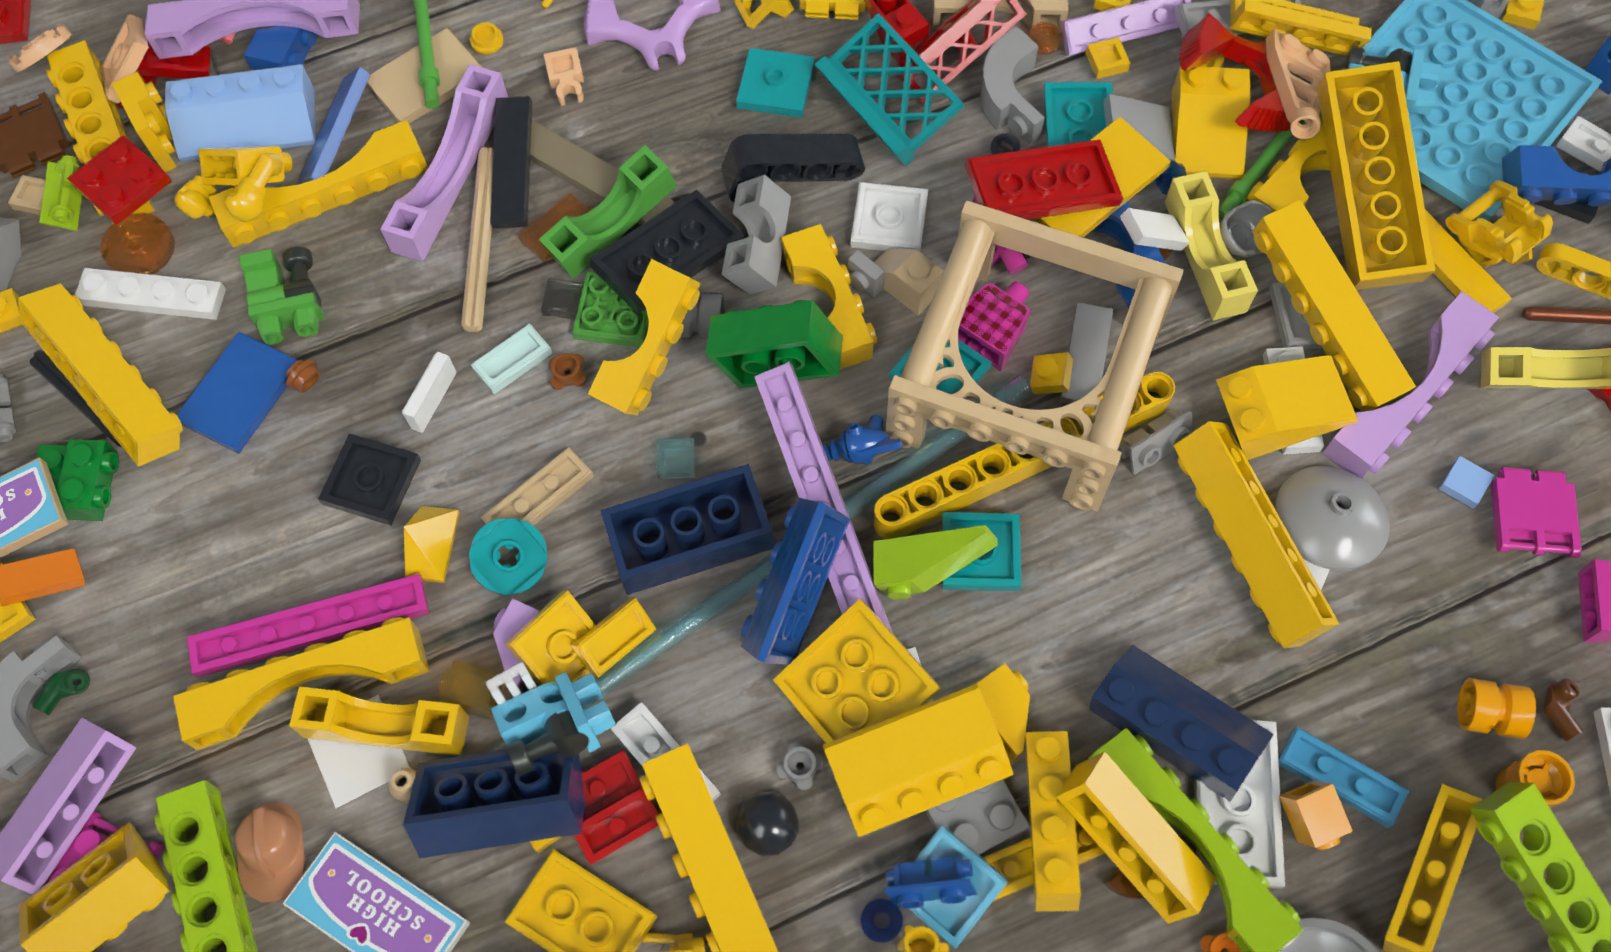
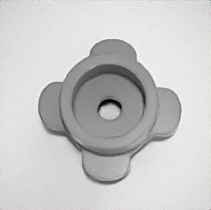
M799 742L791 743L787 748L788 753L785 755L784 762L779 763L776 767L777 775L780 779L788 778L795 782L800 790H808L813 785L812 778L816 771L823 768L824 759L821 754H813ZM803 763L804 768L799 770L796 768V765Z

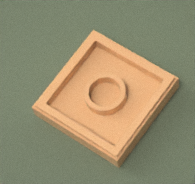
M131 14L126 17L100 68L107 99L118 104L120 99L111 83L135 73L148 49L142 19Z

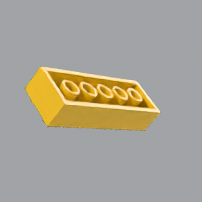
M1400 62L1325 72L1317 87L1347 275L1356 290L1424 282L1436 270Z

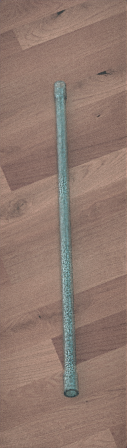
M1018 375L995 391L992 397L1014 406L1032 393V389L1028 381L1023 376ZM954 428L945 429L844 501L850 520L969 435ZM771 554L617 662L599 678H595L603 697L758 587L763 578L768 579L773 566L770 563ZM594 703L584 707V710L593 705ZM505 741L501 742L492 750L496 751L506 749Z

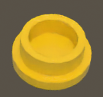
M482 22L472 29L470 43L477 53L484 55L493 54L502 47L504 42L503 34L494 24Z

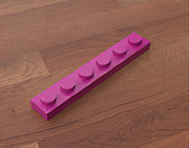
M420 574L188 636L187 643L191 673L198 678L301 650L313 644L341 639L352 631H369L381 627L384 621L391 618L402 617L405 619L409 617L414 619L428 615L430 611L423 578Z

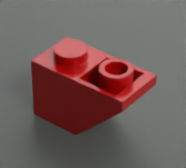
M864 0L871 19L879 13L913 50L928 38L929 23L909 0ZM879 27L876 31L881 43L885 45L886 32ZM892 39L891 45L896 44V42ZM905 52L890 53L898 63L907 56Z

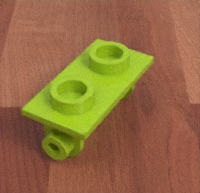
M65 155L57 163L48 161L39 223L77 231L82 194L67 179L80 168L75 157Z

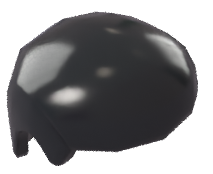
M773 791L757 792L743 801L736 817V828L739 838L747 849L760 856L779 855L789 848L796 839L799 831V820L794 806L786 797Z

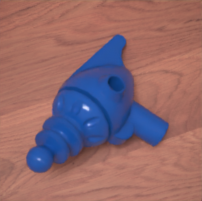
M872 415L867 426L853 423L846 431L840 434L837 442L832 439L830 440V445L823 443V448L828 461H831V457H833L834 461H839V457H842L848 463L868 465L872 463L873 457L877 454L900 449L903 445L900 439H890L889 435L881 430L884 424V419L881 416Z

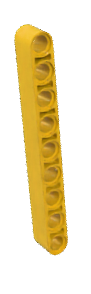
M1152 372L1143 376L1124 433L1165 413L1175 393V384L1169 375L1163 372ZM1148 392H1156L1162 398H1154ZM1086 407L1082 411L1090 418L1091 413L1096 409ZM1072 417L1061 419L1060 425L1064 433L1078 438L1083 435V430L1077 420ZM1049 422L1040 423V425L1052 428ZM997 443L882 496L875 504L874 529L884 539L902 537L941 519L943 512H956L1052 466L1036 456H1033L1031 459H1023L1018 454L1009 451L1004 445ZM993 466L1001 473L996 475L989 474L983 468ZM958 481L964 483L968 488L956 490L950 484ZM928 497L934 503L929 506H922L918 504L916 499ZM892 512L897 514L900 519L895 522H888L883 519L882 515Z

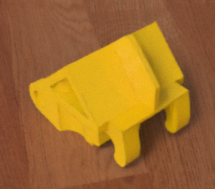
M1495 180L1489 185V190L1460 213H1452L1445 220L1449 230L1458 235L1461 245L1482 268L1497 264L1503 259L1513 265L1530 261L1532 259V248L1551 234L1553 220L1549 214H1545L1542 217L1535 214V207L1530 205L1528 200L1518 196L1517 187L1501 180ZM1500 201L1502 203L1505 214L1494 224L1483 218L1473 221L1496 202Z

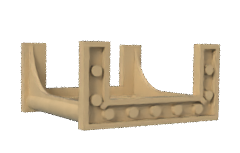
M966 200L961 212L958 238L901 377L894 375L890 384L885 432L889 435L890 439H900L903 445L902 448L913 447L920 450L925 438L928 419L937 427L944 429L954 428L966 432L975 440L982 442L992 441L1004 445L1013 453L1021 455L1027 453L1042 458L1045 463L1051 466L1071 468L1072 472L1062 499L1068 501L1077 509L1098 512L1122 452L1118 451L1154 342L1161 330L1184 270ZM996 245L1135 289L1109 367L1099 384L1080 400L1054 409L1032 410L1019 408L1004 403L985 392L966 370L959 352L958 330L977 279L987 282L992 268ZM943 359L950 360L953 363V367L943 368ZM948 378H956L963 383L961 390L955 394L937 390L936 387L941 381ZM967 396L975 397L979 400V404L965 398ZM1091 407L1096 409L1090 416V418L1095 419L1094 423L1082 411L1084 408ZM1072 417L1077 420L1081 425L1083 435L1078 438L1064 433L1060 425L1062 418ZM1037 422H1049L1052 428L1037 424Z

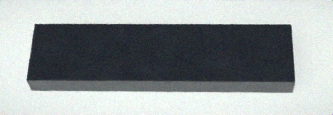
M530 96L496 98L490 224L494 229L528 227L533 105Z

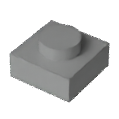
M857 250L848 259V272L851 284L861 292L866 291L875 298L884 289L885 271Z

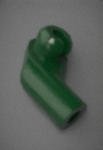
M71 669L53 674L31 707L50 716L62 698L80 694L88 689L90 685L88 673L82 669Z

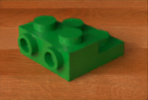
M69 439L68 445H39L35 459L40 457L47 463L66 519L103 521L105 509L111 503L110 487L113 474L119 468L118 452L106 440Z

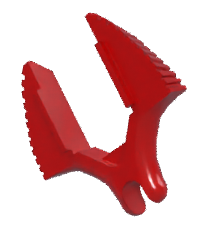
M1208 13L1200 22L1186 32L1181 44V52H1179V60L1181 61L1179 64L1184 72L1189 69L1193 70L1221 54L1226 58L1248 66L1259 77L1264 97L1253 102L1234 122L1243 128L1246 126L1248 129L1251 130L1253 128L1255 131L1259 129L1260 131L1265 130L1267 132L1269 130L1271 132L1291 130L1290 122L1287 120L1267 61L1266 40L1251 42L1233 35L1211 13Z

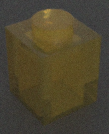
M454 659L450 670H445L441 676L438 686L439 697L444 703L459 704L466 713L492 720L494 716L491 708L497 706L498 703L492 696L486 682L500 673ZM505 683L498 686L502 693L506 687Z

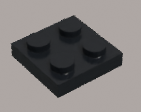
M349 433L318 500L324 506L392 526L421 462V458L417 453Z

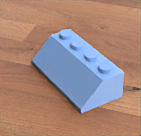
M302 64L166 82L165 111L180 162L200 160L198 149L279 146L283 149L314 145L316 142L315 89Z

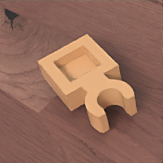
M577 48L544 54L552 89L556 88L560 105H566L565 96L569 93L576 94L578 102H583L584 96L580 83L584 82Z

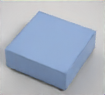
M1459 456L1454 461L1439 490L1474 509L1480 502L1494 475Z

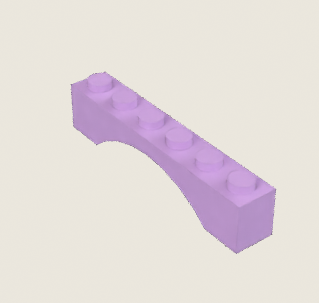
M182 0L150 4L147 10L144 35L159 59L193 55L204 46L223 36L261 26L297 27L314 32L324 38L355 35L359 33L360 4L358 0Z
M469 64L455 90L448 125L432 163L416 186L405 196L395 201L380 229L392 253L421 262L425 260L478 158L479 150L484 147L495 126L496 98L508 97L501 73Z
M1461 291L1428 332V365L1421 384L1411 394L1394 404L1376 410L1355 413L1358 422L1343 427L1322 454L1342 469L1354 473L1360 478H1363L1368 471L1376 474L1390 458V456L1384 453L1388 447L1392 445L1398 449L1412 432L1406 426L1412 420L1417 424L1422 421L1433 407L1428 403L1430 398L1434 395L1440 399L1454 383L1448 377L1454 371L1461 375L1475 357L1469 354L1475 347L1481 351L1496 334L1490 328L1499 317Z

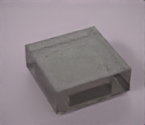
M548 279L541 306L543 316L575 319L584 284Z

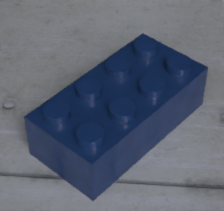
M749 464L600 510L627 595L774 548L773 531Z

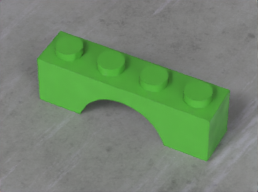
M644 145L619 167L618 177L613 189L596 208L581 216H564L539 241L557 264L574 279L590 265V258L616 242L677 187L668 166Z

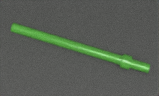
M414 0L421 68L418 71L419 83L424 88L426 107L435 109L439 106L437 87L440 85L439 70L435 67L428 2L427 0Z
M1301 119V121H1300L1299 123H1300V124H1303V123H1304V120ZM1291 130L1279 131L1242 179L1236 180L1226 193L1227 198L1218 208L1219 220L1222 221L1223 216L1229 210L1247 201V196L1252 187L1293 137Z

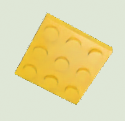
M858 599L773 679L826 744L924 705L942 690L862 599Z

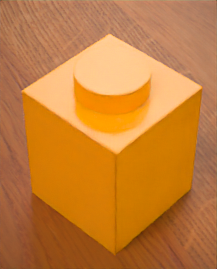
M1313 780L1279 795L1298 843L1314 847L1317 850H1325L1338 845L1340 837L1353 832L1333 784Z

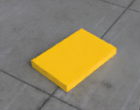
M553 849L505 920V923L549 952H636L658 916Z

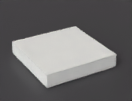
M859 182L851 247L886 251L888 248L912 249L921 252L928 189Z

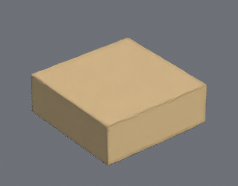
M22 175L8 204L13 210L40 215L45 179Z

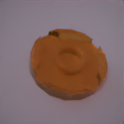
M147 213L131 214L125 221H122L117 226L112 224L107 229L101 240L100 252L108 267L113 271L152 275L168 264L174 253L175 239L170 228L159 217Z

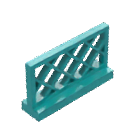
M879 13L832 57L828 59L824 55L815 63V66L825 79L905 167L916 158L913 153L965 107L955 93ZM881 27L886 32L885 45H869L870 35ZM892 39L896 42V44L891 45ZM905 52L907 54L906 67H889L890 53ZM861 53L859 68L845 69L841 64L850 54ZM868 53H884L882 68H866ZM914 62L918 67H912V63ZM926 74L928 77L927 90H910L911 75ZM881 75L880 91H866L864 89L865 76ZM888 75H905L903 90H887ZM853 76H858V82ZM935 84L939 89H933V85ZM910 97H926L924 113H907ZM932 97H947L952 102L942 113H931ZM873 98H879V103L877 104ZM886 98H902L901 113L887 114L884 111ZM923 120L922 131L910 140L905 134L906 121ZM894 121H900L899 127Z

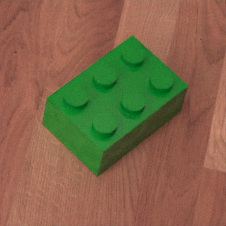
M796 300L791 304L778 306L763 305L758 309L745 311L730 310L725 314L712 315L710 317L706 356L739 389L758 386L754 376L788 362L793 365L798 381L834 377L840 374L843 336L813 300Z

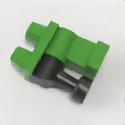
M292 247L284 251V267L289 272H292V282L286 284L284 283L283 268L271 248L239 255L240 266L244 272L247 287L249 317L259 330L264 342L267 345L281 343L284 340L283 329L294 327L299 336L316 335L318 333L319 321L325 320L324 310L321 307L322 300L308 275V270L313 266L312 252L305 247Z

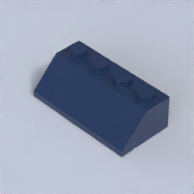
M1134 645L1113 665L1093 694L1089 708L1090 711L1119 730L1123 731L1127 728L1134 737L1140 735L1149 744L1154 753L1195 780L1202 782L1206 787L1231 802L1274 735Z
M507 749L418 763L403 826L419 858L581 834L585 796L579 753L576 754L577 757L568 758L556 751L533 760L534 769L522 776L518 775Z

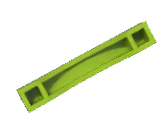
M1125 728L1088 757L1090 759L1106 752L1163 819L1180 831L1196 847L1209 865L1220 888L1226 912L1227 935L1242 952H1281L1297 939L1304 930L1298 924L1301 920L1297 912L1286 901L1282 900L1279 902L1267 889L1270 887V884L1263 873L1255 866L1248 867L1239 857L1238 853L1240 851L1233 839L1225 832L1220 834L1208 821L1210 816L1207 810L1196 799L1191 801L1180 789L1181 783L1177 776L1168 767L1161 768L1152 758L1153 751L1140 735L1134 737Z

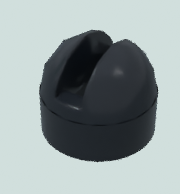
M1010 133L999 134L991 142L992 155L1020 151L1021 149L1018 138ZM1002 141H1005L1006 143L1011 145L1013 147V151L1006 148L1005 146L1000 145Z

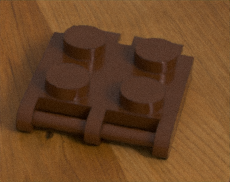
M45 92L38 94L39 98L19 107L16 104L9 107L10 111L0 114V122L13 117V119L0 124V169L4 174L8 172L12 174L13 178L37 169L34 161L38 159L42 162L43 166L48 161L53 162L61 159L66 155L64 148L70 146L54 107ZM42 105V107L22 115V113Z

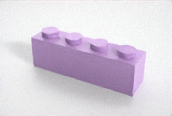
M81 718L0 833V880L32 895L40 890L137 747Z

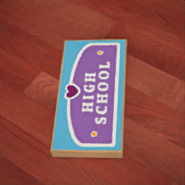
M40 457L0 476V558L69 525L48 465Z

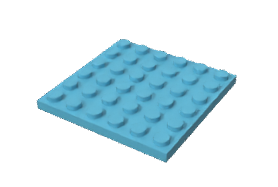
M1404 0L1371 37V41L1362 47L1365 49L1366 56L1387 57L1392 51L1403 48V50L1413 53L1414 49L1425 50L1423 61L1441 65L1439 79L1435 88L1419 85V89L1435 91L1437 93L1435 105L1430 115L1411 112L1409 120L1420 182L1462 209H1465L1489 190V185L1495 180L1503 181L1502 158L1519 145L1551 146L1602 82V80L1467 0ZM1500 201L1496 202L1479 215L1477 219L1483 218L1489 222L1502 206V203Z

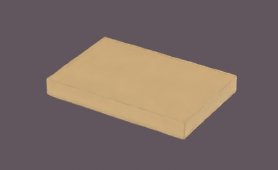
M448 28L432 37L435 67L439 70L440 85L437 87L439 105L454 97L455 90L469 64L482 67ZM419 45L371 73L366 84L398 123L407 120L410 124L433 110L426 107L424 88L419 83L418 71L421 68Z

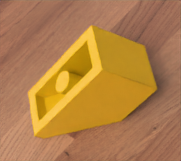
M1004 663L977 682V685L981 690L1003 741L1008 759L1013 765L1019 761L1024 751L1030 694L1028 693L1029 685L1021 673L1017 670L1011 671L1006 663Z

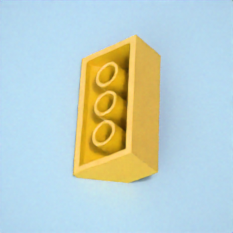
M977 683L823 745L858 837L1014 775L1003 741Z

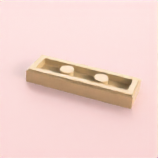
M568 447L480 518L485 525L495 519L513 518L527 521L534 526L594 478L593 472Z

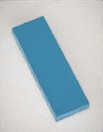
M1297 726L1292 730L1278 757L1279 766L1307 782L1318 780L1333 784L1341 802L1386 828L1393 826L1410 791Z

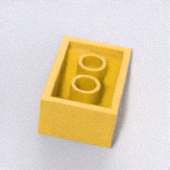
M1199 66L1184 72L1179 67L1172 89V136L1176 165L1173 167V175L1186 176L1207 171L1209 177L1242 179L1244 176L1248 128L1246 126L1243 128L1234 121L1250 106L1249 69Z
M1331 355L1252 366L1216 379L1241 449L1247 460L1358 422Z

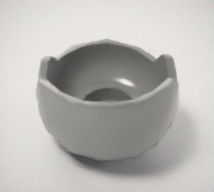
M1250 200L1234 207L1223 216V220L1220 222V230L1224 244L1231 254L1249 258L1263 253L1257 248L1252 231L1262 217L1273 212L1268 205L1256 200Z

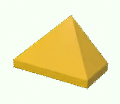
M421 506L404 526L405 577L420 574L423 581L445 583L460 515L459 510Z

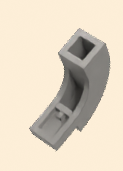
M1015 25L994 42L986 56L980 98L987 119L997 131L1008 124L1016 136L1022 137L1029 145H1032L1041 137L1045 117L1018 93L1014 83L1035 68L1039 46Z
M57 635L39 644L27 658L13 650L0 662V777L12 782H16L49 756L32 732L30 725L31 705L53 674L66 671L82 658L72 645Z

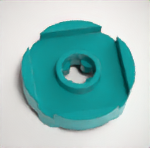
M513 518L495 519L484 525L474 536L469 551L470 569L477 582L490 592L502 596L521 594L537 584L544 573L547 563L545 540L541 533L527 521ZM505 547L507 550L515 548L518 550L519 553L515 557L518 563L512 567L508 563L502 566L498 562L501 558L499 552L501 548Z

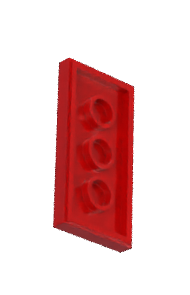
M1100 139L967 158L964 165L979 205L1026 220L1120 206L1124 199Z

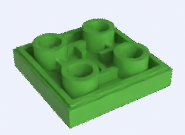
M587 272L573 326V338L576 340L640 348L648 332L649 319L647 310L645 309L637 314L595 272Z

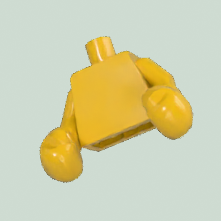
M279 146L198 149L201 175H195L192 180H189L178 190L175 195V204L179 210L192 219H198L202 216L209 218L214 214L209 196L216 194V185L237 186L235 191L225 197L226 207L239 221L250 222L259 218L263 213L264 195L266 193L265 185L267 183L283 182L285 178L284 173L292 170V158L289 153L282 152Z

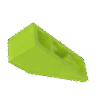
M986 525L874 541V586L890 599H909L911 594L926 592L997 547L998 538Z

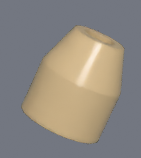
M403 768L396 771L389 781L391 795L406 805L409 802L416 771L411 768ZM407 778V783L402 787H398L400 782Z

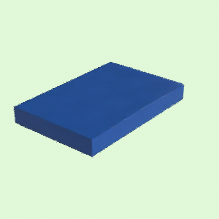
M238 332L177 414L182 426L239 454L287 388L286 381L288 377L286 372L298 360Z

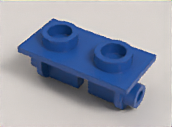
M962 856L932 859L933 875L926 876L924 861L894 864L892 869L886 870L887 884L894 887L884 888L885 893L894 905L904 909L919 908L924 905V901L940 900L946 904L961 903L966 900V896L977 895V890L970 878H966L973 876L971 859L963 860Z

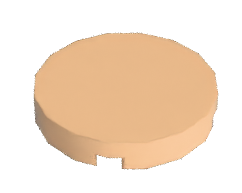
M58 24L55 26L57 33L53 29L45 31L22 47L20 57L17 58L15 55H12L7 63L18 73L64 43L72 35L64 24Z

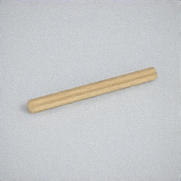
M482 147L478 153L461 325L466 332H480L483 326L492 232L490 219L493 147Z

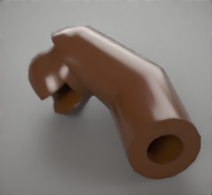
M1570 679L1553 682L1547 688L1544 704L1545 715L1565 742L1584 732L1569 712L1572 700L1579 695L1578 686Z

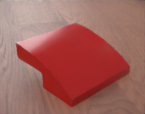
M624 750L582 773L585 796L582 832L574 836L590 865L659 826L655 818L659 814L652 801L648 800L639 777Z

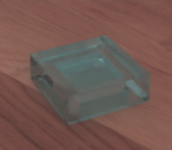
M694 438L657 440L658 479L695 478Z

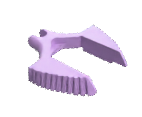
M588 0L584 16V33L588 45L618 40L634 47L642 53L650 69L659 71L657 59L661 55H672L676 59L678 66L685 61L686 55L683 39L687 30L696 19L720 12L719 1L679 0V7L665 27L648 30L629 21L619 20L613 0Z

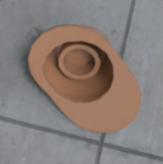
M268 803L255 808L242 820L236 830L234 841L237 850L238 875L242 888L250 897L260 902H277L287 898L304 875L303 827L300 816L292 807L283 803Z

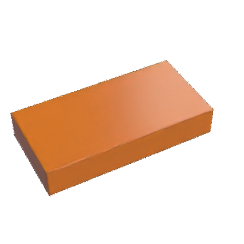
M75 548L0 565L1 606L85 586V579Z

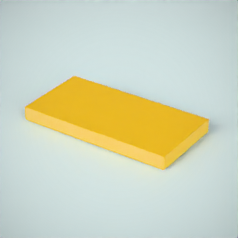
M1119 117L1090 141L1100 139L1124 198L1120 206L1043 217L1034 220L1039 224L1085 237L1167 170L1171 161L1124 119Z

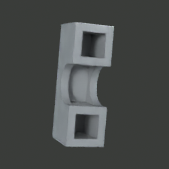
M765 175L745 181L737 186L733 215L743 222L747 229L748 237L727 244L722 276L749 295L777 287L783 250L781 237L785 236L791 196Z

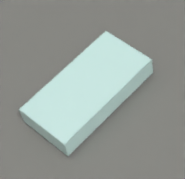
M529 323L473 362L471 367L493 395H495L553 353L551 347Z

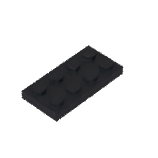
M696 189L590 258V268L639 314L646 307L636 294V291L651 259L692 278L723 257L726 253L727 244L743 239L744 234Z

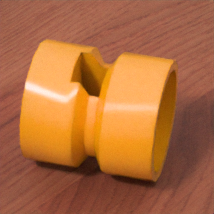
M1468 678L1464 681L1457 703V718L1461 729L1488 734L1493 728L1496 735L1522 740L1527 738L1532 730L1536 714V700L1531 688L1505 683L1498 688L1495 682Z
M1544 750L1529 753L1516 762L1505 766L1499 772L1496 780V790L1508 782L1534 783L1549 808L1566 801L1573 793L1575 786L1574 773L1569 764L1558 754Z

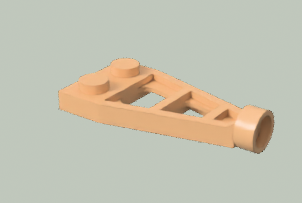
M1274 29L1266 38L1267 61L1287 120L1290 122L1292 134L1299 139H1309L1320 130L1321 111L1317 87L1325 72H1331L1330 59L1318 49L1312 50L1302 45L1295 36L1291 34L1284 35ZM1289 71H1291V72L1295 73L1296 75H1298V76H1300V77L1306 79L1307 81L1311 82V85H1310L1309 83H1307V82H1305V81L1299 79L1298 77H1296V76L1290 74ZM1303 119L1305 121L1304 125L1300 124L1298 121Z

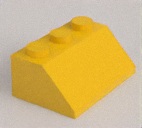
M130 822L19 905L20 946L27 952H91L104 941H110L118 937L127 928L129 922L143 911L148 912L162 902L165 894L169 892L166 873Z

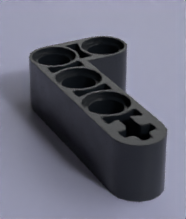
M746 134L735 138L731 142L721 170L728 198L735 203L738 184L762 175L767 176L773 182L848 181L861 176L865 171V165L858 141L852 134Z

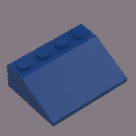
M799 498L797 505H792L787 512L784 526L787 527L782 542L778 541L772 550L770 563L773 566L768 579L763 578L760 582L755 599L758 601L753 616L749 615L746 618L741 630V637L744 638L741 647L759 661L789 665L797 657L850 521V518L827 504Z

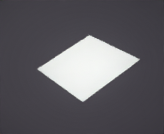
M379 694L367 700L382 703ZM308 739L335 808L389 782L396 771L410 768L402 749Z

